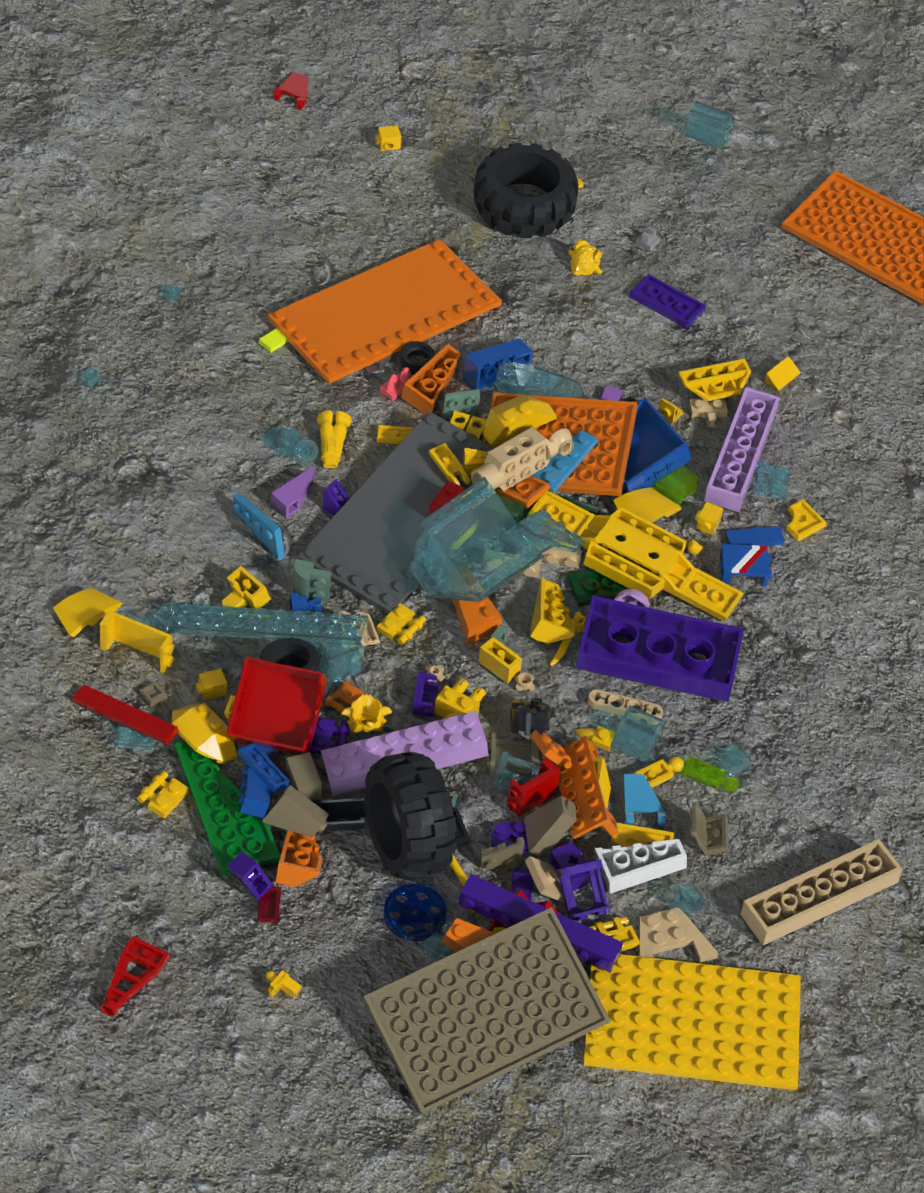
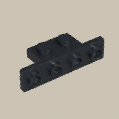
M364 798L312 801L329 814L325 821L328 824L324 831L335 832L365 829L366 805Z

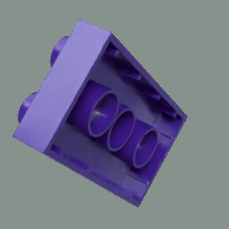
M593 596L578 652L576 668L729 702L744 628ZM625 637L631 642L619 643L615 641V638ZM692 653L702 654L706 657V660H697L690 655Z

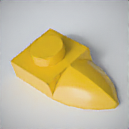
M598 726L597 729L579 728L575 730L580 738L586 736L593 746L608 752L617 734L601 726Z

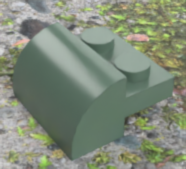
M295 559L293 593H299V596H307V602H309V599L321 598V601L329 602L331 572L314 569V562Z

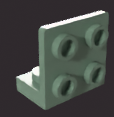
M480 390L444 394V400H439L437 404L441 418L446 421L451 420L454 411L468 414L470 418L472 416L478 417Z

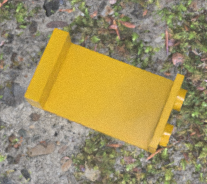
M109 610L100 623L101 649L108 651L116 640L160 658V673L164 674L167 667L170 668L174 661L172 656L174 649L172 635Z

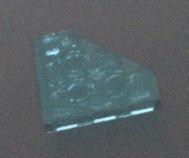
M538 510L520 521L516 526L517 530L531 540H546V544L558 548L566 546L568 551L574 553L580 550L585 543L578 534L570 532L563 523L555 521L548 512Z

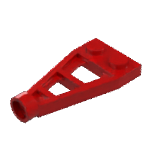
M132 936L120 955L106 999L100 1006L102 1012L110 1017H114L122 1005L160 973L169 960L170 953ZM131 961L147 968L138 977L126 972ZM121 979L133 984L127 992L116 988Z

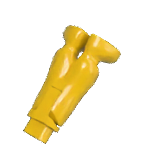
M327 410L317 416V423L321 426V460L324 468L335 469L341 460L347 428L351 425L352 419L347 413L337 411L335 414V426L333 427L334 414L332 411Z

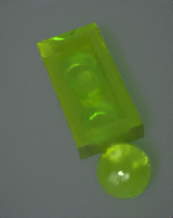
M689 756L682 769L681 775L718 790L721 784L728 792H735L739 788V781L736 777L729 776L726 778L725 770Z

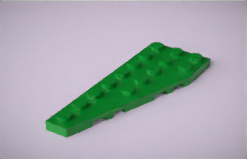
M186 741L174 743L176 754L220 875L232 874L227 865L241 851L255 860L259 866L279 862L281 856L269 824L264 823L260 817L240 812L241 804L238 803L240 791L227 776L225 777L220 772L217 764H214L208 757L197 753Z

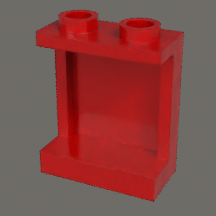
M549 758L541 761L539 776L522 786L514 779L510 780L506 802L509 810L520 817L555 796L560 770Z

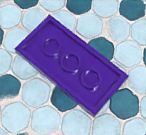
M650 274L629 293L631 299L686 329L706 310L705 304Z

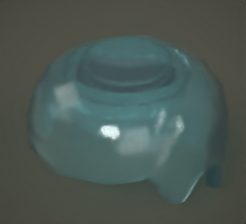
M681 885L674 896L677 908L690 915L698 913L706 902L698 889L691 885Z

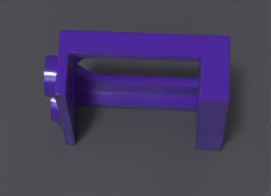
M601 859L557 869L568 918H575L576 921L587 919V914L594 913L595 916L606 914V909L613 908L612 905H608L599 869L603 867ZM588 871L594 903L590 909L582 910L575 902L569 876Z

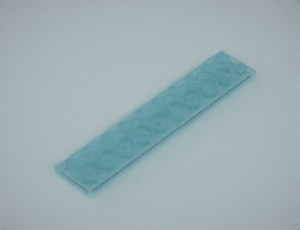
M180 604L169 629L170 633L273 640L291 637L308 642L360 645L369 620L368 616L359 614L348 615L285 611L282 609L269 610L264 608L253 609L246 607Z

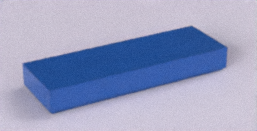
M780 526L727 530L725 533L728 544L757 546L784 544V537Z
M255 743L239 748L237 754L273 793L287 789L291 785L290 780Z

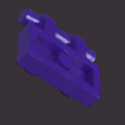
M318 718L310 754L321 755V750L347 744L346 737L350 732L347 720H342L341 725L337 727L333 719ZM333 736H339L338 740L333 741Z

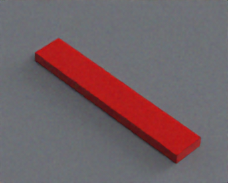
M85 684L72 697L74 703L165 745L179 732L177 726Z

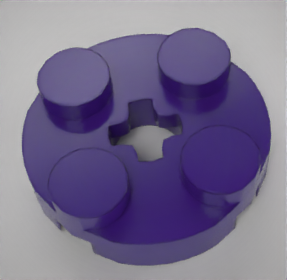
M522 822L497 824L491 835V847L506 843V846L517 843V838L523 837L524 849L522 857H524L525 853L529 851L525 824ZM513 838L515 840L514 843H510V841L506 839Z

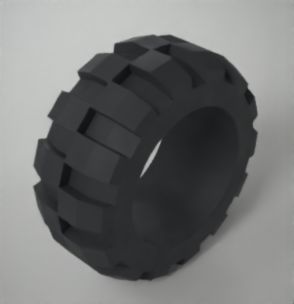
M514 143L505 149L501 146L485 157L477 168L473 193L476 208L487 224L491 227H498L501 233L509 236L517 234L520 235V238H532L533 235H540L541 237L550 235L555 229L559 230L569 221L576 208L579 186L573 167L567 159L562 160L560 153L553 149H543L542 145L531 143L530 146H526L521 143ZM513 184H528L545 190L547 194L526 197L511 193L504 187Z
M404 752L381 758L367 772L365 779L366 789L364 790L366 819L374 848L378 852L380 861L385 869L389 870L390 875L395 878L414 881L435 876L451 864L453 854L456 852L457 843L455 839V832L457 830L452 809L453 804L450 793L445 786V780L440 770L436 769L435 763L428 756H424V754Z

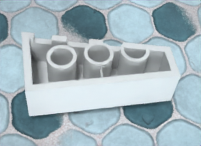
M679 839L656 841L647 845L637 843L629 847H621L619 845L612 846L610 849L595 848V860H602L603 867L599 869L610 894L687 868V855Z

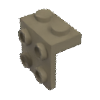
M696 801L692 802V809L689 810L692 820L690 833L692 838L696 839L698 848L702 849L705 856L728 852V818L726 814L705 817Z

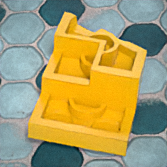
M651 487L628 492L613 500L617 509L622 507L651 523L663 516L668 518L682 509L678 504Z
M89 588L70 595L54 606L53 609L68 634L75 637L85 626L95 625L109 610L115 612L123 603L100 591Z

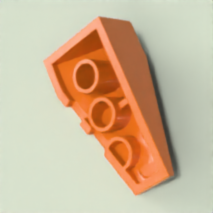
M287 830L275 883L297 887L320 874L323 859L322 855L319 854V845L316 843L315 835L308 837Z

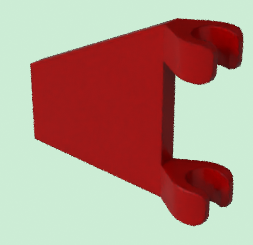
M293 72L278 88H274L273 93L275 94L273 99L280 100L283 93L297 98L296 102L298 104L296 108L302 110L307 103L308 77Z

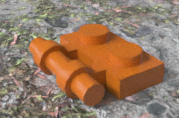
M536 730L533 731L530 737L544 756L567 769L572 766L571 758L567 753H564V749L560 744L551 742L552 739L544 732L540 734Z

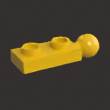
M672 757L668 764L662 759L632 774H644L651 788L672 779L674 772H680L683 769L684 762L680 757Z

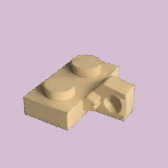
M692 399L689 401L691 418H706L707 427H715L716 418L727 417L728 410L725 399L711 401Z

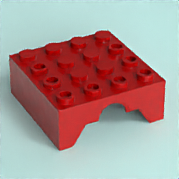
M245 657L226 735L231 741L246 744L255 743L259 746L298 755L310 753L328 679L321 672Z

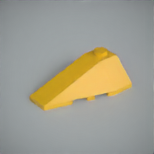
M541 578L530 637L538 642L550 644L574 637L575 621L569 616V607H565L563 603L565 598L559 585L544 578Z

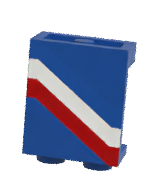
M722 544L720 551L721 581L729 585L731 575L762 577V586L766 587L768 579L771 580L772 568H769L771 555L767 553V546Z

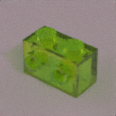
M682 465L657 483L656 491L679 504L684 498L693 495L697 491L699 477Z

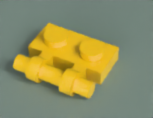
M399 603L377 625L376 631L390 640L398 636L397 642L403 645L413 637L415 631H419L423 627L426 618L421 615L416 619L414 611Z
M165 771L155 775L152 778V782L145 786L137 797L140 803H143L146 799L150 801L148 809L163 819L189 794V787L175 778L169 783L166 782L168 773ZM157 788L161 789L158 794L153 793Z
M618 916L613 917L610 921L603 923L599 921L594 923L593 926H589L596 931L623 942L621 951L639 946L640 941L632 925L623 926L628 924L626 916L621 918Z

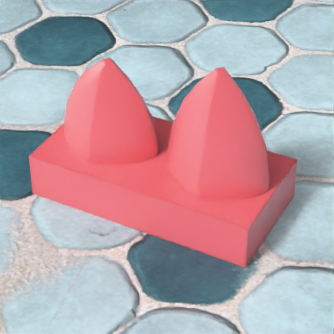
M403 368L397 375L392 374L389 380L380 386L379 392L391 401L402 395L404 384L413 376L410 369Z

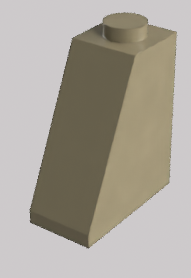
M289 785L268 810L262 821L275 827L313 837L317 831L321 833L328 824L325 821L329 814Z
M560 796L524 817L529 852L544 858L577 820L576 807L572 801Z

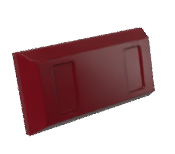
M272 886L259 899L257 922L278 923L281 887Z

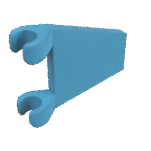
M624 774V824L633 825L634 813H657L656 826L664 828L666 813L644 774Z

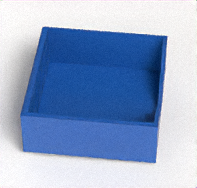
M646 397L637 403L638 409L622 488L625 494L654 486L691 460L688 444Z

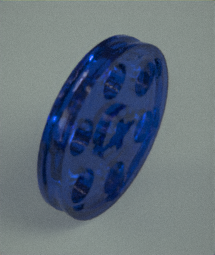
M421 884L403 885L392 891L385 901V923L393 934L404 940H428L437 935L445 924L446 904L441 895L428 886ZM419 893H424L428 897L424 900L418 899L416 895ZM403 895L407 900L399 902L396 900V897ZM439 907L441 912L432 913L430 908ZM417 910L418 912L416 913V915H413L412 912ZM398 912L400 917L396 919L391 918L389 913ZM431 923L434 925V928L427 930L423 925ZM409 925L414 930L412 932H405L402 928Z

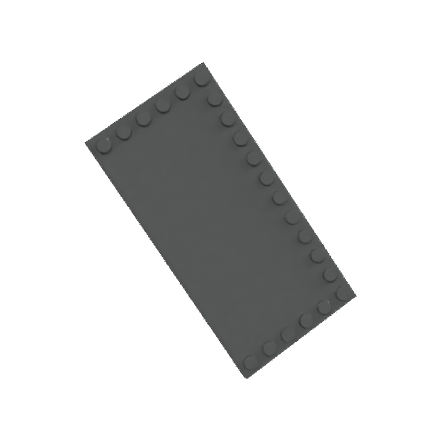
M429 411L298 555V560L314 562V569L330 571L331 581L389 614L399 603L402 604L455 541L481 513L483 502L490 494V492L486 495L481 494L474 486L471 475H468L470 479V484L465 485L460 476L457 475L455 477L459 481L460 486L465 488L464 502L445 527L429 520V505L448 481L429 455V450L446 443L463 466L464 448L486 452L495 448ZM498 488L491 491V493L497 494Z

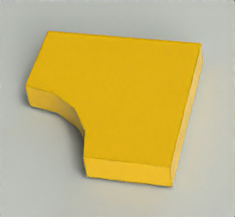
M804 499L789 506L788 511L792 516V521L787 525L786 531L797 542L826 527L827 522Z

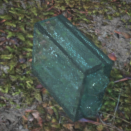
M696 101L689 111L685 136L722 149L725 143L728 144L731 137L729 131H731L733 126L731 121L733 114Z

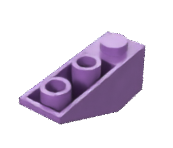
M315 467L304 470L299 476L290 479L285 485L276 488L271 493V506L284 518L300 510L314 482Z

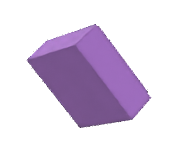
M606 386L601 400L620 401L623 390Z

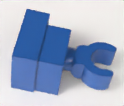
M291 593L289 602L291 619L306 618L308 609L315 613L322 612V606H317L321 604V598H314L307 602V596Z

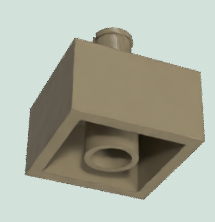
M305 753L286 758L285 776L290 780L291 786L311 801L321 800L322 783L311 754ZM286 789L276 793L271 791V793L275 797L281 795Z

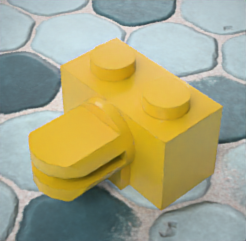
M240 566L227 577L233 591L222 600V604L228 614L235 615L246 604L250 605L257 612L271 598L266 587Z

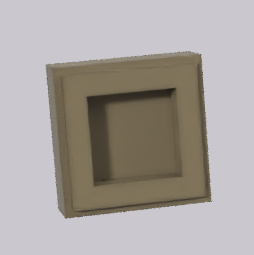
M156 681L139 690L140 696L150 707L167 699L166 692Z

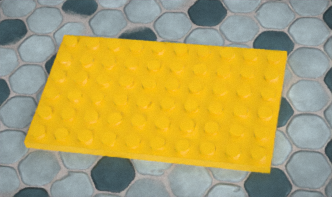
M620 954L611 973L600 970L591 964L590 982L611 1022L585 1035L584 1066L797 1091L801 975Z

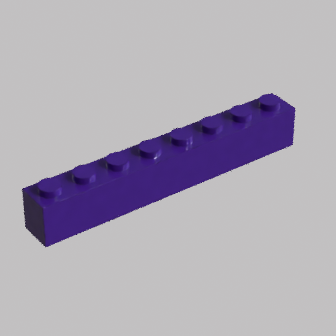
M473 874L469 876L461 890L458 903L468 910H473L486 918L500 922L505 927H511L548 909ZM555 912L579 960L588 962L600 970L611 973L620 956L623 942Z

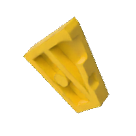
M464 448L463 467L467 475H471L474 470L483 466L488 452Z

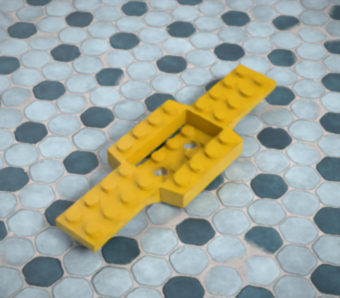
M547 491L528 513V519L587 549L584 561L585 566L629 589L641 591L648 599H651L663 589L726 622L743 596V592L695 568L683 555L687 543L686 540L622 507L610 516L594 515ZM622 535L626 540L620 542L615 537ZM605 548H610V549H612V550L618 552L619 555H617V554H615V553H613V552H611V551H609V550H607V549H605ZM654 552L658 554L659 558L652 559L648 554ZM622 557H627V558H629V559L635 561L636 564H634V563H632V562H630V561H628V560H626V559H624V558H622ZM638 565H642V566H644V567L650 569L653 573H651V572H649V571H647V570L641 568V567L638 566Z

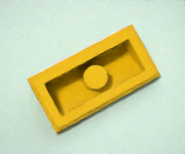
M786 357L766 373L764 383L778 392L800 375V371L793 361Z

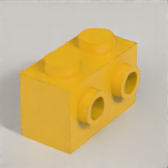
M492 637L480 647L478 662L508 684L520 673L522 658Z

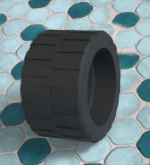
M290 637L272 641V643L266 645L260 654V660L320 672L318 651L314 645L303 639Z

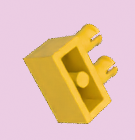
M459 678L452 688L445 686L437 696L434 713L443 718L453 712L465 714L477 711L479 715L480 701L486 695V692L483 688L478 692L480 687L477 686L469 697L464 695L463 692L468 688L469 683L464 680L461 684L463 678Z

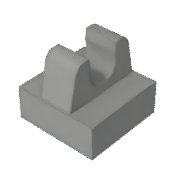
M652 228L644 231L636 240V244L648 251H651L660 243V237L656 235V230Z

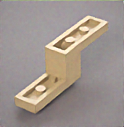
M526 540L523 557L485 550L482 567L538 578L542 561L579 568L582 550Z

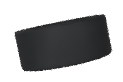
M413 341L407 343L401 350V367L409 368L411 374L415 375L435 356L434 350L424 342ZM419 354L425 356L427 360L414 362L407 357Z

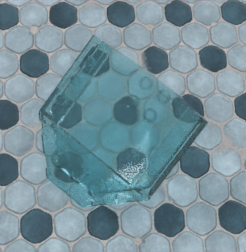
M483 477L422 520L419 538L417 537L414 548L415 555L409 569L426 594L431 598L481 602L542 559L543 555L525 535L486 477Z

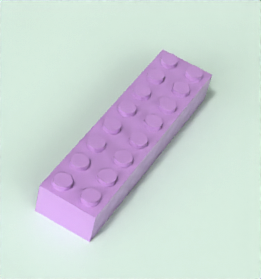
M745 388L708 483L704 502L740 512L775 419L780 397Z
M477 711L321 750L323 765L332 796L366 788L365 779L367 772L370 771L372 765L385 756L404 752L421 753L424 756H428L435 763L436 769L488 756L487 741Z

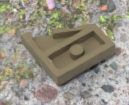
M523 837L517 838V843L506 846V843H502L495 847L481 850L480 869L521 866L524 849Z

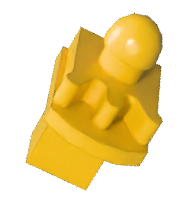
M283 970L279 975H276L274 971L266 973V979L271 981L267 991L270 993V998H273L280 989L293 999L299 994L302 986L289 977L288 973Z

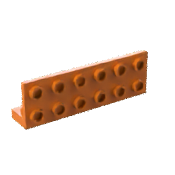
M584 736L563 747L564 753H567L571 758L572 766L567 769L560 764L554 763L560 770L558 783L561 796L572 801L576 807L577 820L570 827L571 836L576 839L601 826L603 831L607 830L611 836L619 833L616 820L605 807L593 759L599 758L598 752L589 739Z

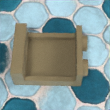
M496 733L491 734V740L487 739L490 756H486V767L489 768V776L534 779L538 776L539 747L532 738L530 742L496 739Z

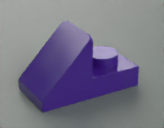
M514 867L511 892L521 890L531 901L533 878L529 869Z

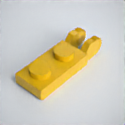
M446 443L429 450V455L448 480L460 485L455 477L459 475L465 485L470 484V479L464 471V467Z

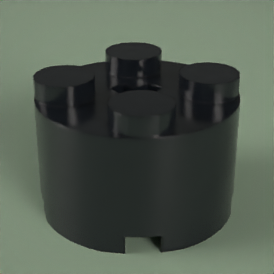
M531 698L530 701L512 700V705L510 706L511 732L518 734V731H522L525 736H530L534 730L540 734L546 733V730L550 731V706L542 703L541 698Z

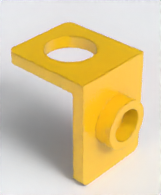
M664 398L660 400L658 412L667 422L673 424L684 411Z

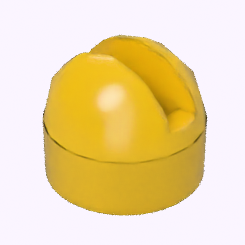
M690 539L687 544L688 552L693 555L698 554L703 548L701 544L693 539Z

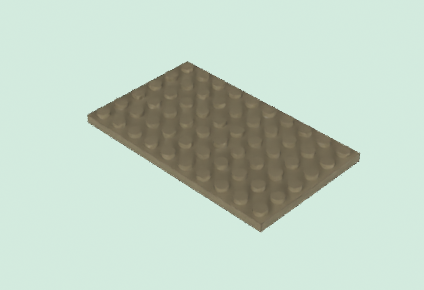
M552 907L363 996V1000L420 1115L611 1022Z

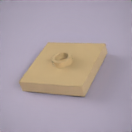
M528 857L525 863L539 893L564 903L555 867L534 857Z

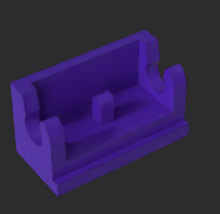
M418 671L412 714L434 717L439 683L434 682L437 681L436 675Z

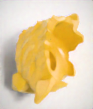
M578 240L573 245L574 251L569 250L568 252L572 258L570 263L573 275L588 276L593 273L601 274L603 271L600 269L599 264L603 253L595 246L589 245L587 241Z
M366 693L353 701L351 707L343 709L341 714L349 717L347 723L351 733H359L360 731L366 733L374 731L377 733L383 732L384 724L386 723L384 716L391 714L392 711L389 707L382 706V703L371 694L368 695Z

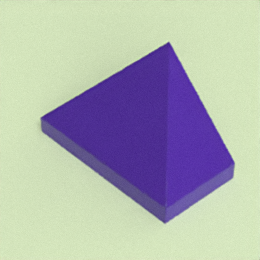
M337 479L323 490L322 509L334 516L349 500Z

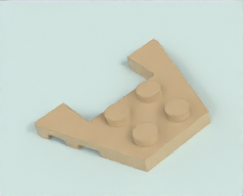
M680 907L640 917V957L654 958L653 954L693 945L699 962L718 958L717 950Z

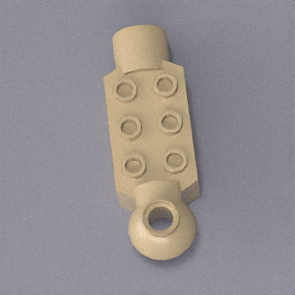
M533 427L488 452L483 466L471 473L474 486L484 495L498 487L503 491L513 487L515 484L546 467L552 457L568 455L574 447L570 431L562 428L556 431L549 440Z

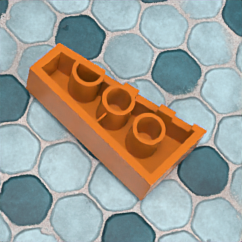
M447 344L404 384L401 398L425 415L429 411L433 412L455 374L462 354Z
M465 564L448 570L446 586L452 603L455 606L457 618L459 617L462 632L466 637V644L469 645L491 636L502 625L503 617Z

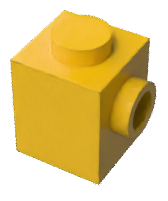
M398 125L378 127L375 141L376 144H379L381 151L398 150L401 148V134Z
M706 502L702 511L698 510L696 514V529L713 535L721 521L724 508Z
M221 668L198 674L196 689L198 694H202L204 701L227 695V681Z

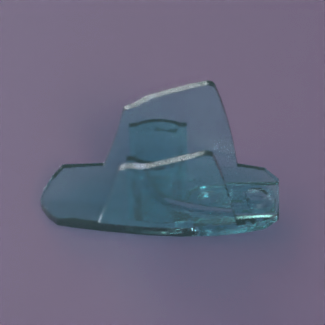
M505 362L498 367L495 385L503 393L569 398L583 397V390L579 382L552 371L512 362Z

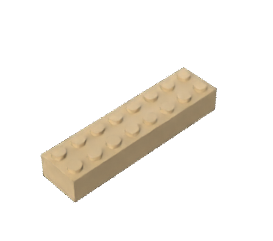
M880 839L744 900L740 915L761 944L765 945L898 883L902 868Z

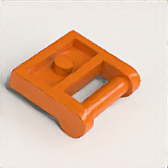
M345 681L332 695L327 697L324 705L342 713V710L346 708L342 704L351 707L353 701L366 693Z

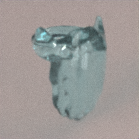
M176 601L167 602L160 606L156 613L146 612L142 623L166 633L178 615V604Z

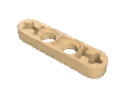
M597 689L592 690L588 696V705L596 710L652 724L659 723L663 717V709L658 704ZM617 701L621 706L614 707L611 705V702ZM636 706L640 711L634 712L630 707Z

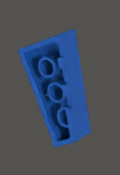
M519 338L466 354L462 380L472 390H482L531 364L533 351Z

